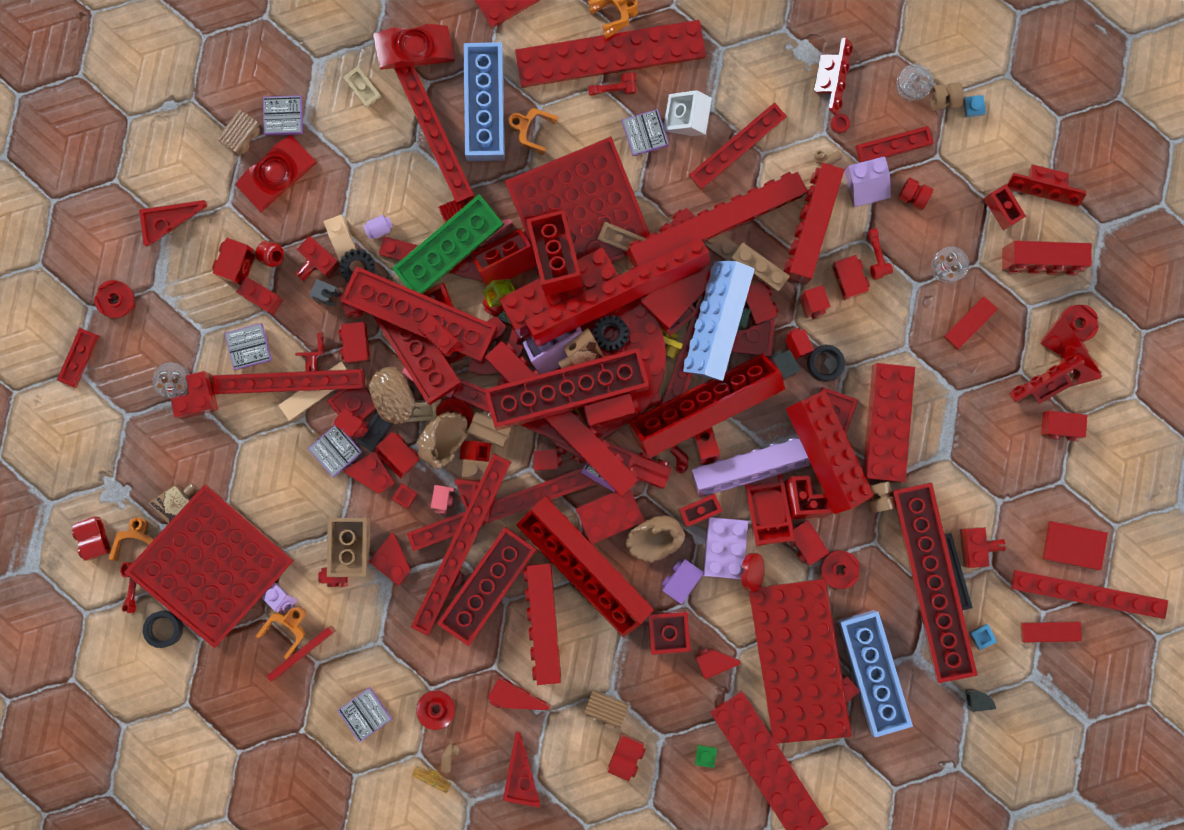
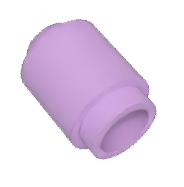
M380 215L367 221V224L363 225L369 239H376L390 233V228L393 225L389 217Z

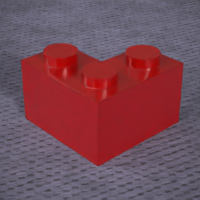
M205 371L185 375L189 394L170 399L174 418L184 419L218 411L216 396L213 394L211 374Z
M810 476L790 477L784 482L791 520L826 518L834 513L825 494H812Z

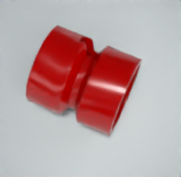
M909 177L898 196V200L907 204L911 202L913 207L922 211L927 205L934 189L925 184L919 185V181Z

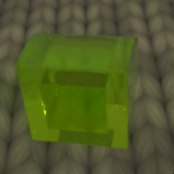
M509 279L493 280L482 292L489 306L497 307L501 305L499 299L515 291Z

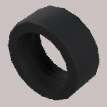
M825 344L818 346L810 353L807 359L808 371L818 381L827 382L836 379L841 375L845 367L843 353L833 345ZM829 352L835 356L837 367L831 374H822L816 369L815 359L820 353Z
M162 610L152 613L143 624L142 632L144 639L155 648H165L174 645L183 634V623L170 611ZM159 618H167L173 623L174 633L168 640L161 641L153 635L152 625Z

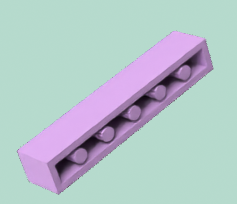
M792 438L785 443H775L768 448L754 449L750 453L744 455L737 454L727 460L720 459L713 464L699 465L692 469V477L700 498L810 466V461L800 439Z

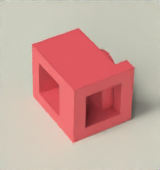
M434 485L431 508H435L436 513L447 514L448 507H452L454 496L451 495V492H455L456 488Z

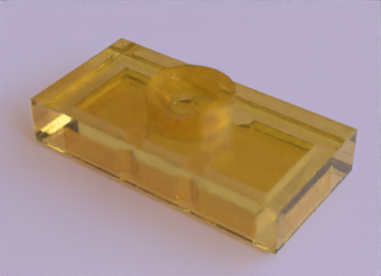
M418 765L412 774L413 777L444 793L448 792L452 784L440 777L441 774L432 769L428 771Z

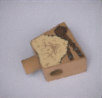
M589 328L585 329L564 346L568 357L558 363L562 369L604 357Z
M190 483L185 489L180 485H174L149 504L169 524L199 491V488L193 483Z

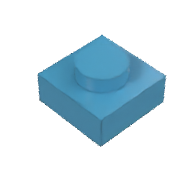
M984 95L970 96L963 99L965 118L984 116L986 114Z
M989 624L969 632L977 650H982L997 642Z

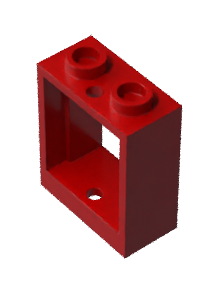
M630 393L584 406L589 426L593 428L639 416L638 411L641 410L638 399Z

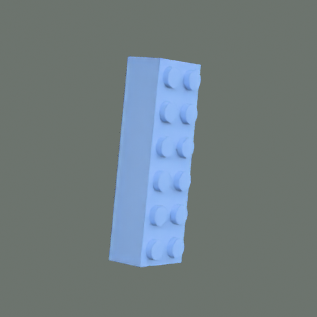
M502 42L464 43L465 156L467 161H505Z
M714 261L709 282L705 288V296L700 306L699 317L695 323L693 338L690 341L688 356L684 362L683 372L701 378L723 381L754 268L737 261Z
M872 610L837 620L856 687L860 691L858 694L870 734L874 737H879L913 727L879 612Z

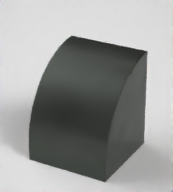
M965 689L967 709L970 711L996 709L994 701L987 694L975 689Z

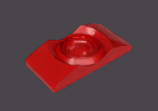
M424 24L410 29L394 27L373 34L380 70L455 62L448 26Z
M289 135L274 145L264 158L249 167L235 185L261 213L317 162L292 135Z
M779 474L745 484L746 499L756 546L795 541L783 475Z

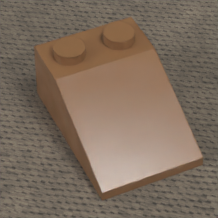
M328 518L327 577H367L371 518Z

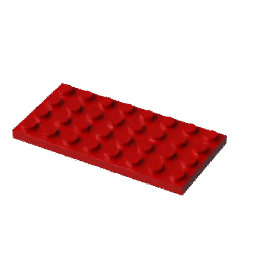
M826 578L762 586L756 592L749 591L772 737L775 744L851 737L852 732Z

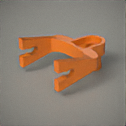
M638 0L588 1L592 15L608 4L614 5L621 14L620 20L602 25L606 39L629 24V17H635L638 14Z
M536 108L531 109L526 116L519 113L511 114L508 124L512 130L520 132L519 143L544 155L545 147L527 141L526 133L528 126L536 116L556 124L559 117ZM517 121L519 124L514 125L512 122Z
M139 517L131 519L129 531H121L116 534L109 560L118 561L121 542L124 539H139L148 545L155 539L146 535L148 522L145 519Z
M298 606L290 609L286 615L279 612L272 614L256 637L259 639L261 636H264L273 621L287 626L296 636L295 643L284 656L285 659H288L294 654L305 637V632L299 624L305 617L306 610Z

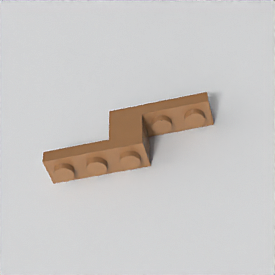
M723 234L703 242L707 249L724 261H737L754 268L753 275L777 293L790 277L745 243L738 246Z

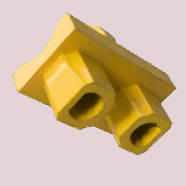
M661 328L662 333L666 335L664 336L665 346H667L666 357L674 359L683 344L669 338L677 339L678 334L673 333L669 336Z

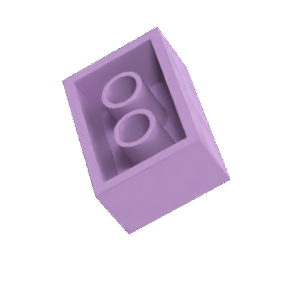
M707 518L703 563L704 576L741 579V573L744 574L742 563L746 554L748 521Z

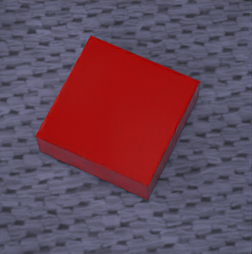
M401 483L392 500L408 510L419 493Z

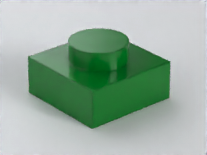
M697 744L694 764L714 768L717 747Z

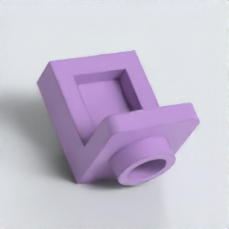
M273 583L261 597L274 611L284 615L297 602L295 597L288 595L277 583Z

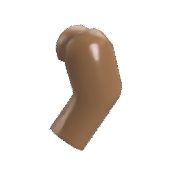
M818 150L814 154V160L818 164L826 163L832 165L843 158L839 150L831 155L825 154L822 150Z
M452 743L447 746L441 759L442 772L448 773L451 771L452 755H459V745H453Z

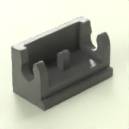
M316 279L309 297L316 303H323L333 307L336 304L329 302V298H331V295L338 298V295L342 294V292L337 287Z

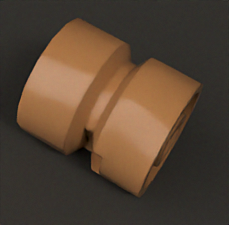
M950 83L947 87L943 84L933 85L930 90L932 109L942 110L946 109L947 106L950 109L961 107L963 104V88L961 83Z
M890 481L870 485L874 494L869 502L872 513L896 508L895 499L890 495L893 492Z

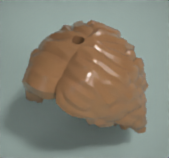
M385 367L377 371L369 384V391L379 416H381V419L394 425L408 421L414 408L415 398L407 377L396 367Z
M449 412L442 413V415L430 421L423 430L417 442L418 455L430 467L440 469L453 460L455 457L454 452L464 443L467 437L468 423L465 416L454 412L452 414Z
M665 515L655 516L639 524L628 533L626 547L636 559L653 563L677 551L684 542L685 534L680 523L674 518Z

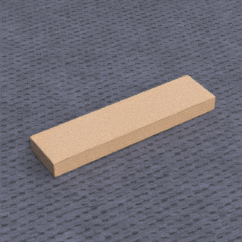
M341 361L330 370H346L347 368ZM335 390L298 391L278 406L287 419L292 421Z

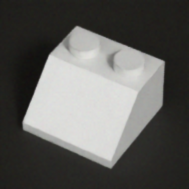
M698 90L669 94L664 121L665 132L688 136L706 135L712 98Z

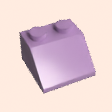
M885 157L850 165L844 171L854 207L891 198L890 172Z

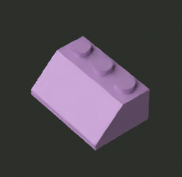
M578 327L536 347L531 337L522 343L539 374H543L560 367L558 362L568 357L564 346L583 331Z

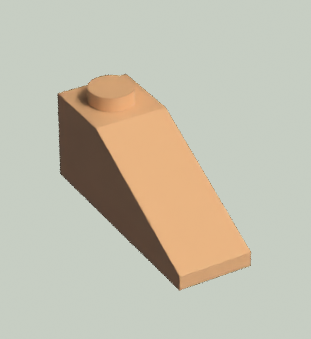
M342 215L323 221L338 259L341 262V257L345 255V252H350V249L357 250L347 222ZM355 260L350 264L352 272H354L356 266L364 269L362 262L359 260Z

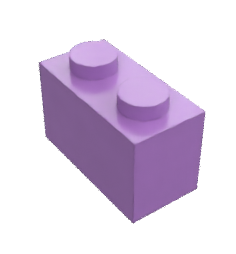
M686 559L678 560L672 568L674 570L672 576H667L661 584L663 586L662 591L680 604L685 601L704 574L703 571Z

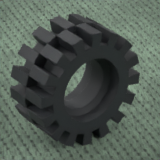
M357 248V250L350 249V252H345V255L341 257L340 272L347 283L353 274L350 270V264L355 260L364 263V270L375 273L374 260L370 253L367 254L366 250L360 251V248Z
M607 315L605 316L606 318L599 319L600 322L595 324L596 328L593 330V336L596 343L605 351H619L621 347L624 348L626 346L625 343L629 340L628 326L620 317L615 315L609 317ZM611 326L616 327L619 331L618 337L613 341H609L604 337L605 330Z

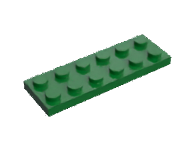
M479 194L392 269L407 288L423 294L505 224Z

